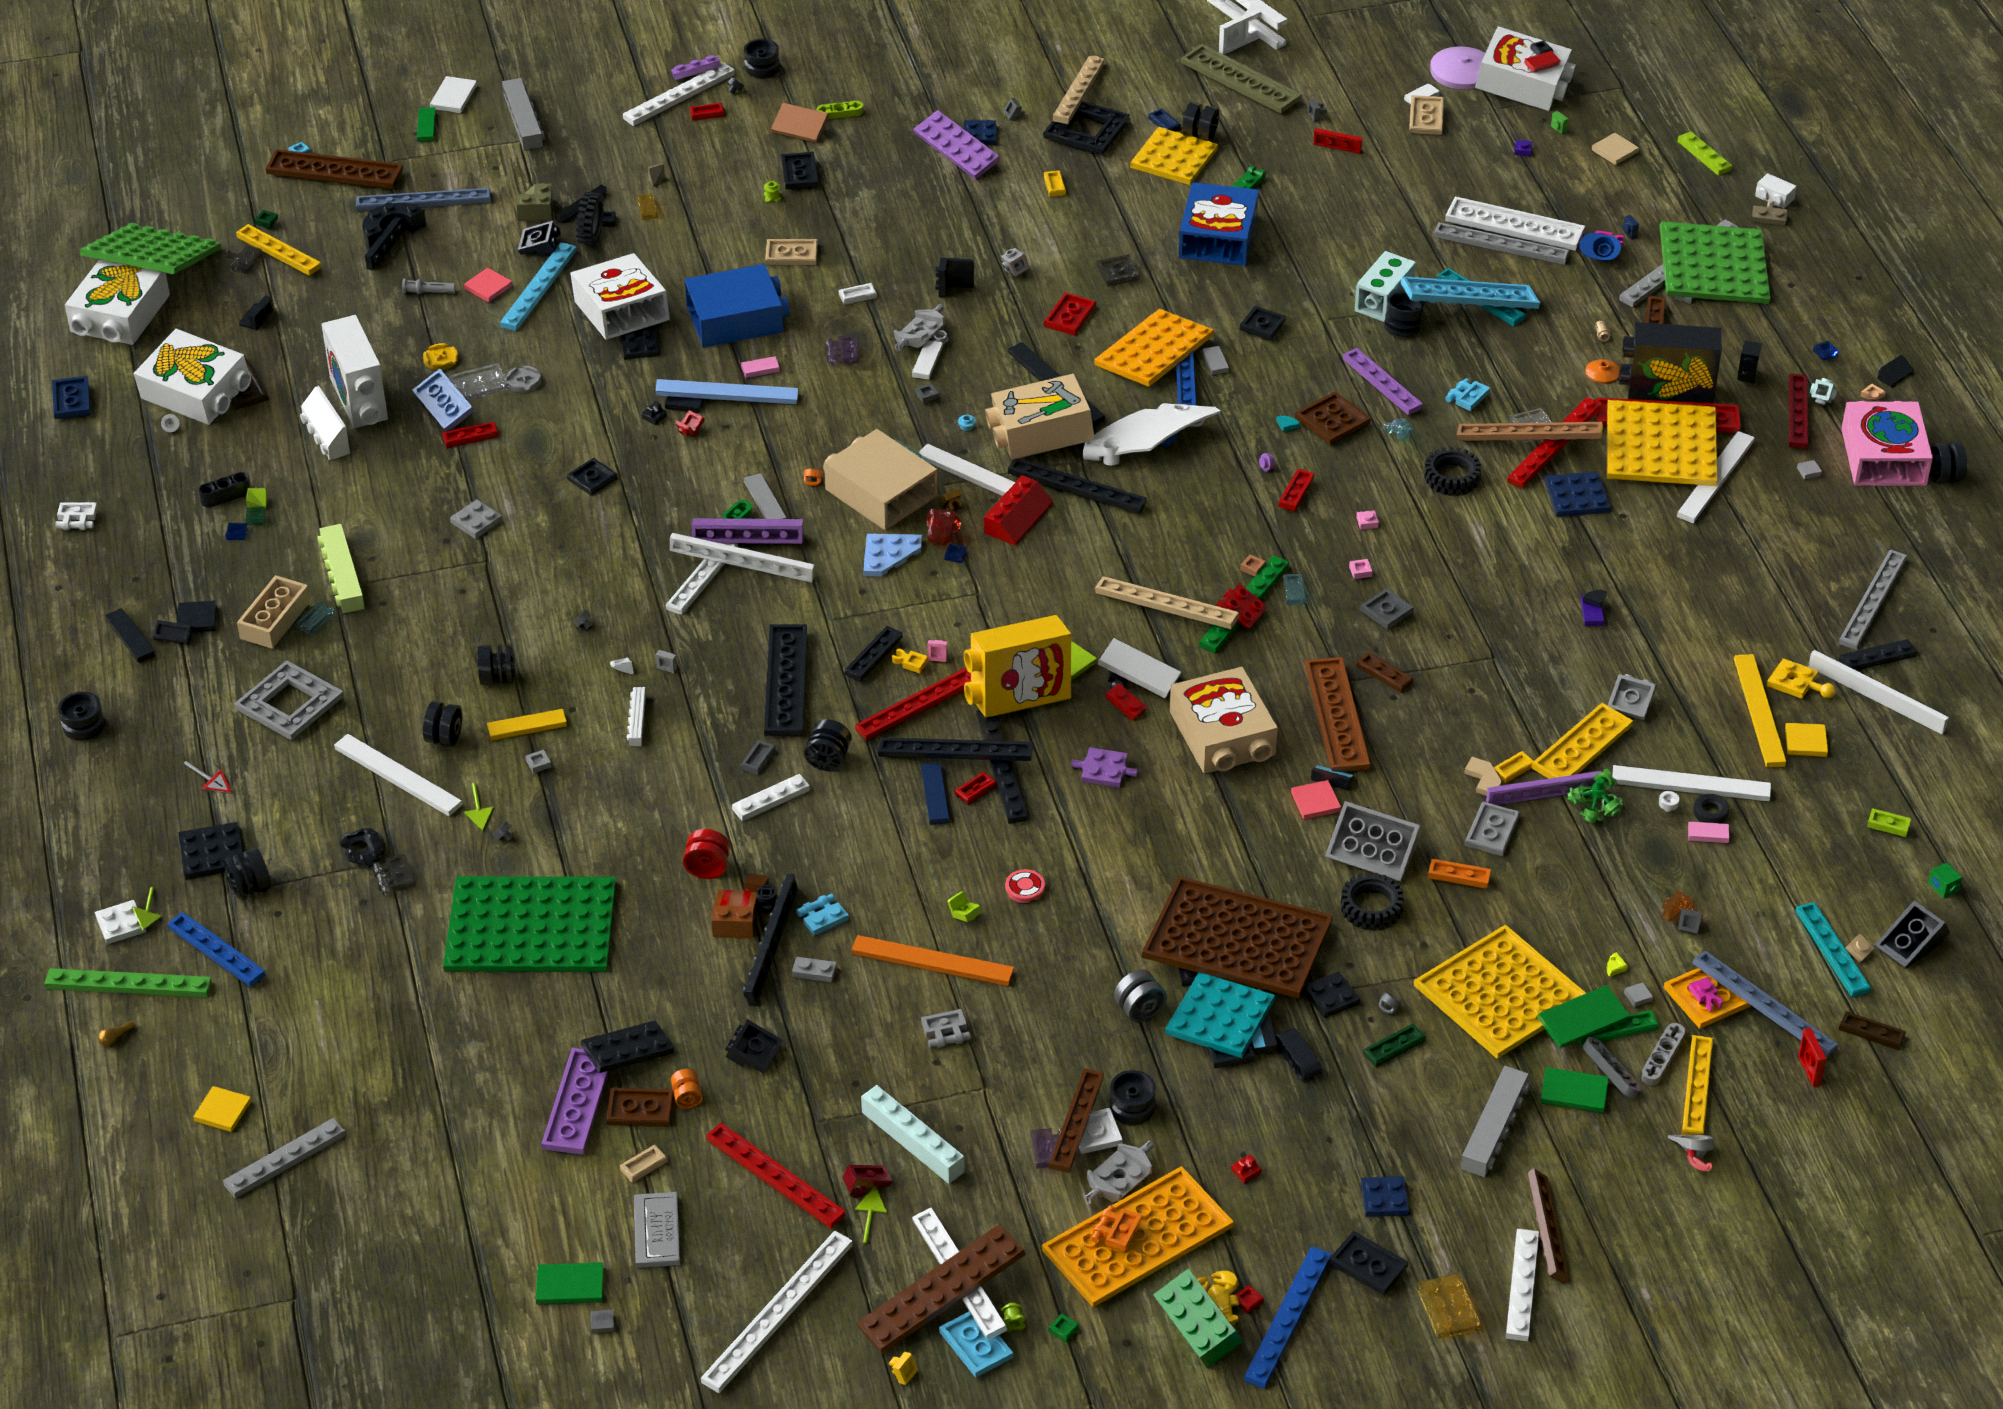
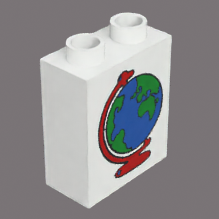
M352 315L321 323L330 379L353 428L388 420L380 364L357 316Z

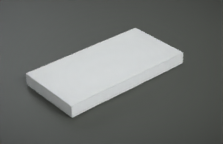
M1113 638L1098 662V665L1163 698L1167 697L1171 690V685L1176 683L1181 674L1180 671Z

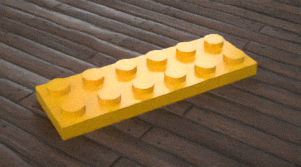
M1601 703L1532 763V769L1548 779L1576 775L1629 730L1633 725V720Z

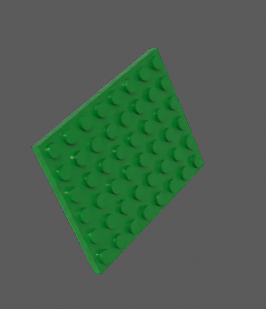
M456 876L443 970L457 972H607L616 877Z

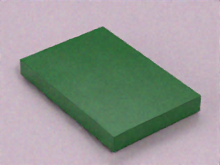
M1545 1067L1540 1103L1604 1113L1608 1077Z
M603 1262L537 1264L536 1304L602 1302Z

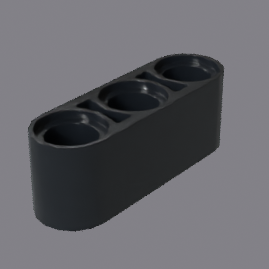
M238 472L202 484L198 489L201 505L209 508L247 495L248 488H251L249 475L245 472Z
M1291 1028L1275 1035L1276 1047L1301 1081L1322 1073L1319 1060L1296 1028Z

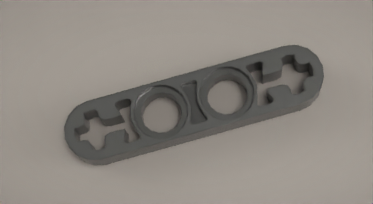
M1588 1037L1583 1045L1584 1051L1625 1096L1635 1099L1642 1089L1640 1084L1600 1040Z

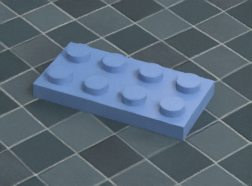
M438 369L412 390L446 432L453 429L475 411L441 369Z

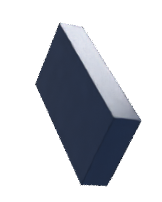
M1163 109L1148 114V119L1158 127L1174 132L1181 129V124Z

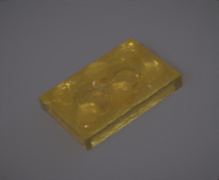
M1459 1273L1417 1282L1416 1288L1438 1339L1480 1330L1481 1324Z

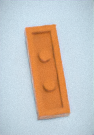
M1432 859L1428 878L1487 889L1491 869Z

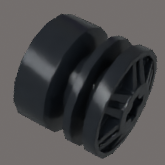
M1406 292L1390 295L1387 301L1384 328L1396 336L1409 337L1416 335L1420 331L1424 302L1410 300Z
M498 644L497 653H493L491 645L478 646L480 685L493 684L495 676L499 677L500 684H504V675H507L508 683H513L516 665L511 644H506L505 653H503L501 644Z
M825 719L818 721L804 749L805 759L810 765L819 770H837L841 767L852 741L851 732L846 726L835 720Z
M257 847L243 853L244 862L241 861L238 855L233 856L234 864L230 858L224 859L225 876L237 898L244 896L243 889L247 895L251 894L250 884H253L257 891L271 887L267 866Z

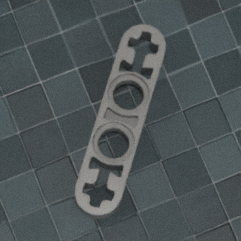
M1671 1023L1665 1029L1643 1067L1641 1079L1644 1084L1655 1086L1660 1082L1684 1040L1685 1028L1681 1024ZM1670 1045L1673 1049L1666 1050L1662 1046ZM1654 1059H1662L1664 1063L1658 1064ZM1652 1070H1654L1655 1075H1652L1651 1077L1650 1075L1652 1073Z

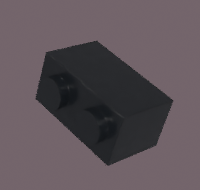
M1744 341L1737 376L1738 381L1755 383L1762 343Z

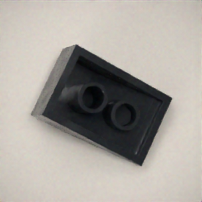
M1914 900L1874 946L1906 969L1937 948L1950 931L1943 920Z

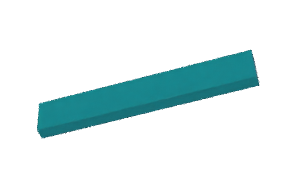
M1450 268L1437 275V279L1470 281ZM1491 305L1481 306L1512 326L1523 321L1526 314L1516 308L1506 306L1494 307Z
M1811 902L1796 906L1795 912L1850 996L1855 997L1870 993V985L1816 903Z

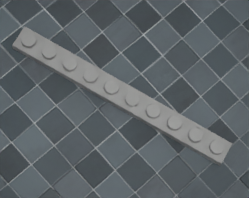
M1726 219L1717 225L1725 227H1738L1737 225L1731 223L1730 221H1727ZM1662 264L1620 294L1619 300L1634 307L1665 285L1664 265Z

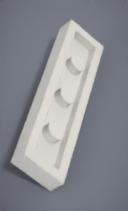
M798 774L732 804V810L741 821H745L810 791V785Z

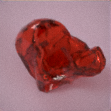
M931 509L926 517L928 540L938 546L951 542L953 534L961 526V520L954 511Z

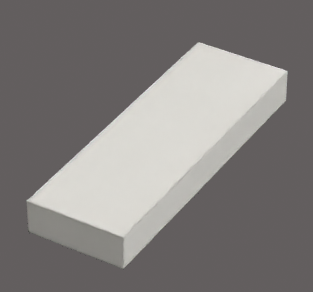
M928 340L924 343L912 371V377L930 379L943 348V342Z

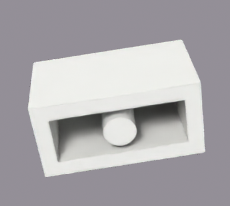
M1767 173L1757 183L1755 196L1765 201L1771 200L1770 203L1773 200L1774 205L1784 209L1794 200L1796 185Z

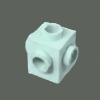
M1824 378L1822 380L1816 379L1815 384L1813 383L1810 389L1811 397L1818 404L1825 405L1826 402L1831 403V400H1835L1837 394L1836 386L1832 384L1831 380ZM1822 390H1827V395L1822 396Z

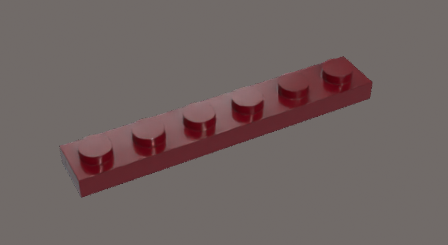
M1789 373V447L1807 449V375Z

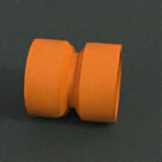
M681 1069L675 1072L671 1077V1084L677 1106L682 1109H691L698 1106L703 1100V1095L697 1073L692 1069Z

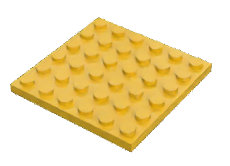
M1608 400L1607 479L1716 486L1715 407Z
M1507 925L1500 927L1414 980V986L1497 1059L1545 1029L1537 1018L1538 1013L1586 994L1585 991Z

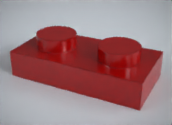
M1120 683L1115 685L1105 695L1107 700L1132 721L1146 711L1147 706Z

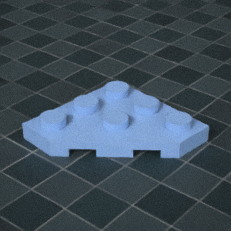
M867 534L864 576L882 577L892 567L897 568L907 562V558L910 556H916L921 553L922 535Z

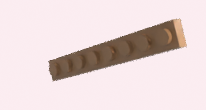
M1602 422L1459 424L1457 440L1601 439L1603 425Z

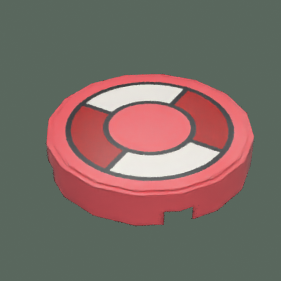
M1017 870L1007 877L1005 890L1012 900L1019 903H1030L1031 900H1039L1044 895L1045 881L1039 873L1033 870Z

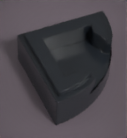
M1590 591L1584 595L1583 602L1601 607L1607 596V591Z

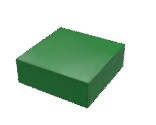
M1061 1313L1049 1326L1048 1332L1067 1343L1079 1330V1323Z

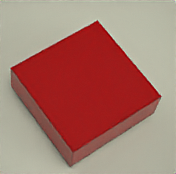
M1250 1285L1235 1294L1238 1296L1237 1299H1239L1238 1306L1247 1314L1264 1303V1298Z

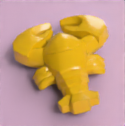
M1218 1271L1211 1274L1215 1284L1210 1288L1207 1277L1197 1279L1205 1291H1208V1295L1232 1326L1239 1321L1237 1315H1232L1231 1307L1239 1305L1238 1296L1231 1295L1238 1286L1235 1274L1230 1271Z

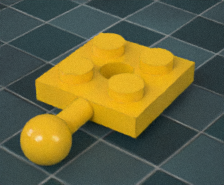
M1782 659L1767 680V687L1801 699L1809 688L1820 692L1824 698H1832L1836 693L1834 685L1830 683L1821 685L1814 682L1818 677V670L1786 659Z

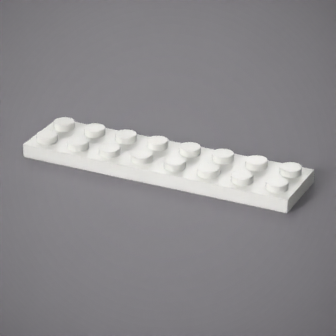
M1456 196L1445 217V221L1454 224H1461L1575 251L1585 230L1584 225Z

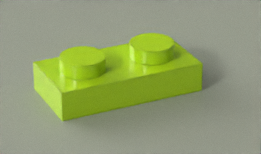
M1872 808L1867 827L1906 837L1911 818Z

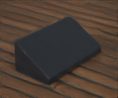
M1901 354L1879 369L1877 379L1892 387L1912 374L1914 369Z

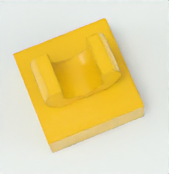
M904 1352L900 1358L893 1357L889 1362V1365L893 1366V1374L896 1375L898 1382L903 1385H907L918 1371L911 1353Z

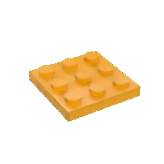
M1699 968L1664 982V989L1699 1029L1751 1006ZM1708 977L1718 990L1717 996L1723 1001L1722 1008L1713 1004V1011H1708L1706 1009V1002L1699 1003L1691 993L1689 983Z

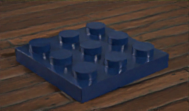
M1599 472L1545 476L1544 482L1556 517L1610 513V505Z

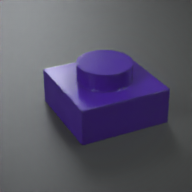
M1516 140L1514 155L1531 157L1532 141Z

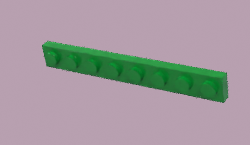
M1273 555L1245 588L1261 601L1289 568V561ZM1236 621L1232 629L1213 625L1199 641V647L1216 654L1240 624Z

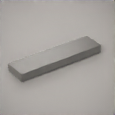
M759 473L745 477L744 483L765 519H786L762 474Z

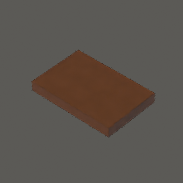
M611 1088L606 1123L607 1125L670 1127L674 1091L673 1089Z

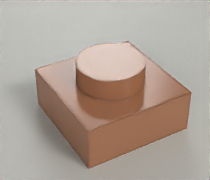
M1249 554L1240 565V571L1256 576L1266 564V561Z

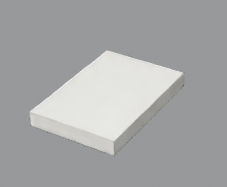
M446 76L432 99L430 107H435V110L461 113L474 92L477 81Z

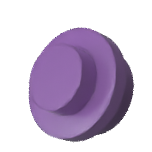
M1263 453L1259 459V465L1264 471H1270L1275 466L1273 455Z

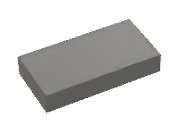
M1219 346L1202 349L1203 357L1212 375L1229 372L1228 364Z

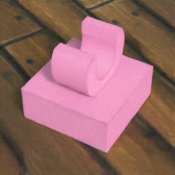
M928 641V661L946 662V641Z

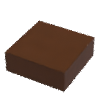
M749 873L744 882V888L757 891L760 886L769 883V876Z

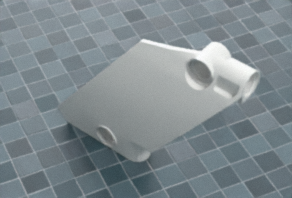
M1168 403L1161 404L1158 409L1140 410L1102 429L1094 435L1095 440L1085 442L1083 458L1084 460L1101 461L1103 456L1104 464L1116 465L1119 463L1120 454L1151 451L1180 430L1190 426H1201L1206 418L1220 414L1221 411L1216 407Z

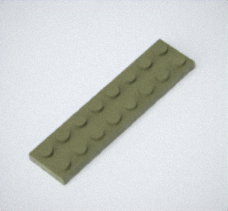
M1204 44L1199 45L1181 58L1182 64L1280 114L1301 100V93Z

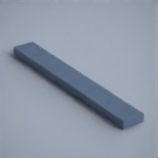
M490 188L356 196V210L369 211L387 202L413 203L419 207L491 203Z
M1707 951L1694 958L1692 964L1798 1039H1802L1804 1029L1811 1028L1826 1058L1837 1050L1838 1043Z

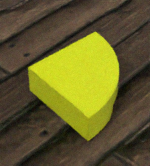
M1616 952L1608 960L1607 974L1609 977L1627 971L1628 965Z

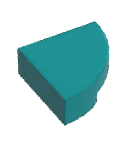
M1276 416V422L1283 432L1300 428V423L1296 419L1289 416Z

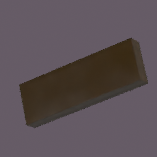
M1848 1011L1845 1012L1839 1025V1030L1896 1050L1900 1049L1906 1031Z

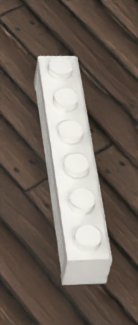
M634 687L633 692H631V709H629V716L631 717H628V724L630 726H628L629 734H627V741H629L630 746H642L646 691L645 687Z

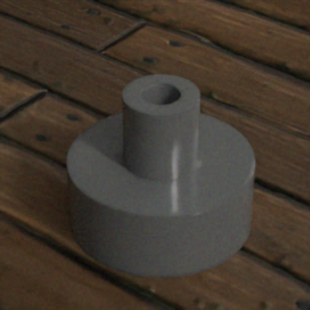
M585 610L573 623L576 627L582 624L588 629L592 625L588 620L591 614Z
M505 821L492 835L497 840L503 837L508 842L513 837L508 831L512 826Z

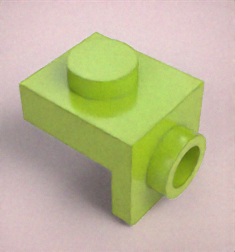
M961 891L947 901L953 918L970 922L982 913L980 905L968 902L965 892Z

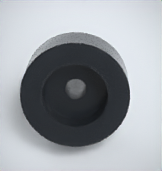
M732 77L727 82L731 86L728 90L731 94H734L736 90L741 91L744 87L742 83Z

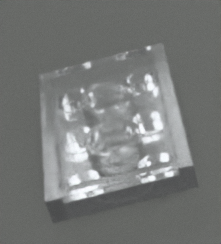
M499 363L448 376V379L466 400L510 389L509 382Z

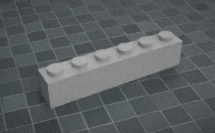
M521 78L502 81L503 95L523 150L543 147L542 140H545L544 132L541 130L536 111L534 112V105L531 102L526 84H523Z
M1504 1066L1462 1155V1170L1485 1177L1488 1170L1493 1169L1496 1160L1494 1158L1495 1154H1500L1503 1145L1501 1141L1502 1139H1507L1510 1130L1508 1126L1509 1124H1514L1517 1114L1515 1111L1516 1109L1520 1110L1523 1103L1522 1096L1523 1094L1527 1095L1530 1083L1527 1082L1529 1073Z

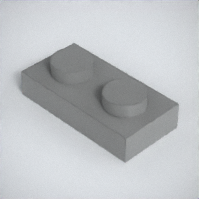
M796 957L792 977L832 982L837 968L836 962Z

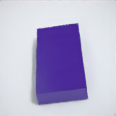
M1581 595L1580 602L1584 626H1603L1602 607L1583 602L1584 595Z

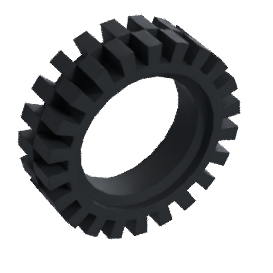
M586 191L582 196L578 209L579 214H577L578 221L576 222V225H578L576 237L579 244L594 246L600 238L601 227L603 226L602 220L604 219V198L601 193Z
M1444 447L1441 448V452L1437 449L1435 454L1432 452L1426 458L1425 482L1426 484L1429 483L1430 488L1434 487V491L1438 492L1441 490L1440 494L1444 495L1445 492H1448V496H1452V493L1455 492L1456 496H1460L1462 491L1465 495L1468 491L1472 492L1474 488H1477L1480 482L1481 462L1477 456L1474 457V453L1468 454L1466 449L1461 452L1459 447H1457L1456 451L1453 450V447H1449L1447 451ZM1453 464L1464 467L1469 473L1461 478H1449L1440 475L1437 472V468Z
M1370 872L1365 873L1364 878L1362 874H1358L1357 879L1353 876L1350 878V882L1347 881L1341 893V911H1343L1344 918L1347 917L1349 923L1354 921V926L1356 927L1362 924L1361 929L1366 930V927L1370 926V930L1375 931V926H1378L1379 930H1383L1384 924L1389 928L1391 927V922L1395 924L1397 919L1401 918L1404 904L1403 890L1398 882L1394 884L1393 878L1387 881V875L1383 874L1381 878H1378L1379 873L1374 872V877H1370ZM1374 891L1387 896L1390 900V905L1381 911H1367L1358 907L1354 902V898L1362 892Z

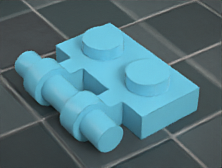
M1466 378L1460 381L1455 389H1451L1448 392L1445 400L1447 402L1456 400V405L1471 411L1490 393V387L1477 381L1470 384V380Z
M833 894L820 896L817 901L807 902L796 910L799 917L807 915V917L803 918L804 925L813 936L849 920L848 913L838 902L833 905L830 904L835 901ZM822 907V910H820V911H818V912H815V911H814V910H816V909Z

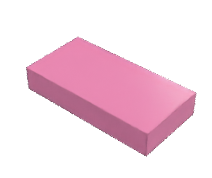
M775 356L741 363L745 378L780 372Z
M1689 822L1688 841L1729 843V824Z

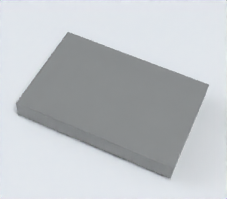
M1482 801L1465 840V846L1503 857L1520 817V812Z

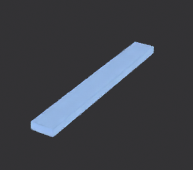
M657 379L656 396L797 404L798 388Z

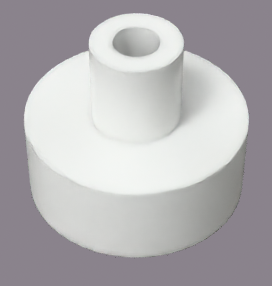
M167 414L162 418L161 426L167 432H174L179 427V419L173 414Z
M1672 791L1661 793L1659 806L1666 812L1677 809L1679 796Z

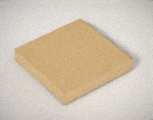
M1613 133L1592 145V151L1617 165L1638 153L1639 147L1620 135Z

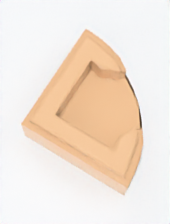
M1871 384L1861 391L1860 397L1877 400L1885 397L1886 391Z

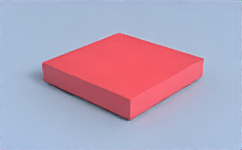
M486 268L464 284V289L490 302L512 287L513 284L510 279Z
M1328 780L1291 788V794L1303 820L1341 812V806Z

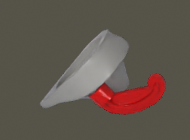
M1668 1135L1669 1139L1679 1143L1687 1152L1688 1161L1693 1167L1702 1171L1712 1169L1713 1164L1711 1162L1705 1164L1700 1159L1704 1157L1707 1151L1714 1149L1713 1137L1706 1135Z

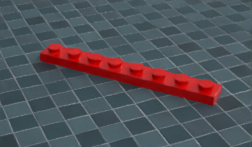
M1586 397L1562 422H1589L1602 408V402ZM1544 439L1507 477L1508 483L1524 488L1571 439Z
M964 668L855 724V731L868 741L964 691L965 683L971 682V673L968 672L967 668Z
M718 1124L706 1134L708 1142L830 1229L846 1216L844 1209L724 1124Z

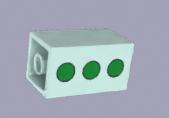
M1385 251L1356 284L1355 311L1384 322L1389 296L1394 293L1406 292L1401 284L1402 276L1415 277L1416 262Z

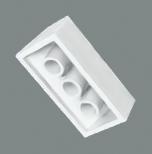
M319 386L315 387L301 406L302 414H300L302 423L307 425L309 433L313 434L316 444H320L322 453L326 454L329 460L350 454L345 424Z

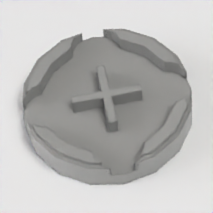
M522 366L519 369L515 367L506 375L507 386L512 391L519 393L534 391L541 384L540 372L531 366Z

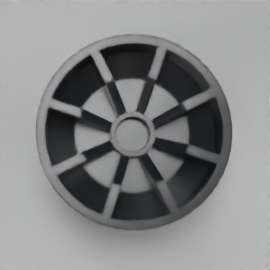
M1190 102L1183 117L1182 134L1189 137H1196L1198 134L1199 139L1211 142L1216 134L1219 123V108L1207 105L1203 110L1202 104Z

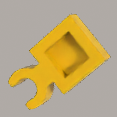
M897 649V656H892L894 664H902L904 669L919 674L928 662V656L913 651L907 654L902 649Z

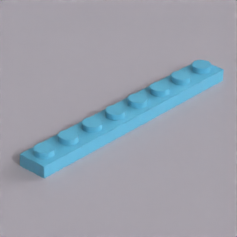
M560 242L500 321L501 328L513 331L518 330L576 253V246Z

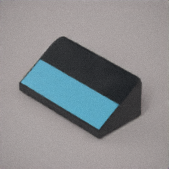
M1319 765L1315 766L1311 771V780L1316 782L1328 780L1331 786L1345 790L1349 789L1354 775L1331 771L1330 768Z
M1267 1014L1251 1041V1047L1253 1051L1270 1055L1276 1048L1277 1041L1270 1015Z

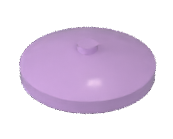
M1471 47L1443 49L1436 53L1431 60V74L1436 81L1447 87L1475 89L1485 52Z

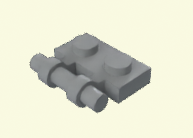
M961 1009L921 1017L926 1038L935 1036V1039L928 1040L929 1048L938 1047L939 1049L944 1048L948 1044L956 1043L958 1045L963 1044V1041L970 1040L969 1032L961 1033L962 1030H967V1024ZM953 1032V1035L943 1037V1034Z

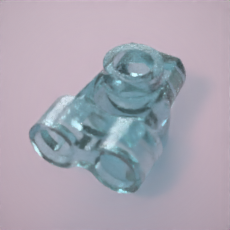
M1396 418L1392 423L1386 422L1383 425V430L1388 433H1396L1398 440H1404L1411 437L1412 425L1407 423L1406 419Z

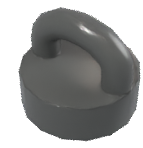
M1384 992L1379 1001V1008L1386 1014H1394L1402 1003L1392 994ZM1384 1003L1390 1005L1392 1009H1387Z

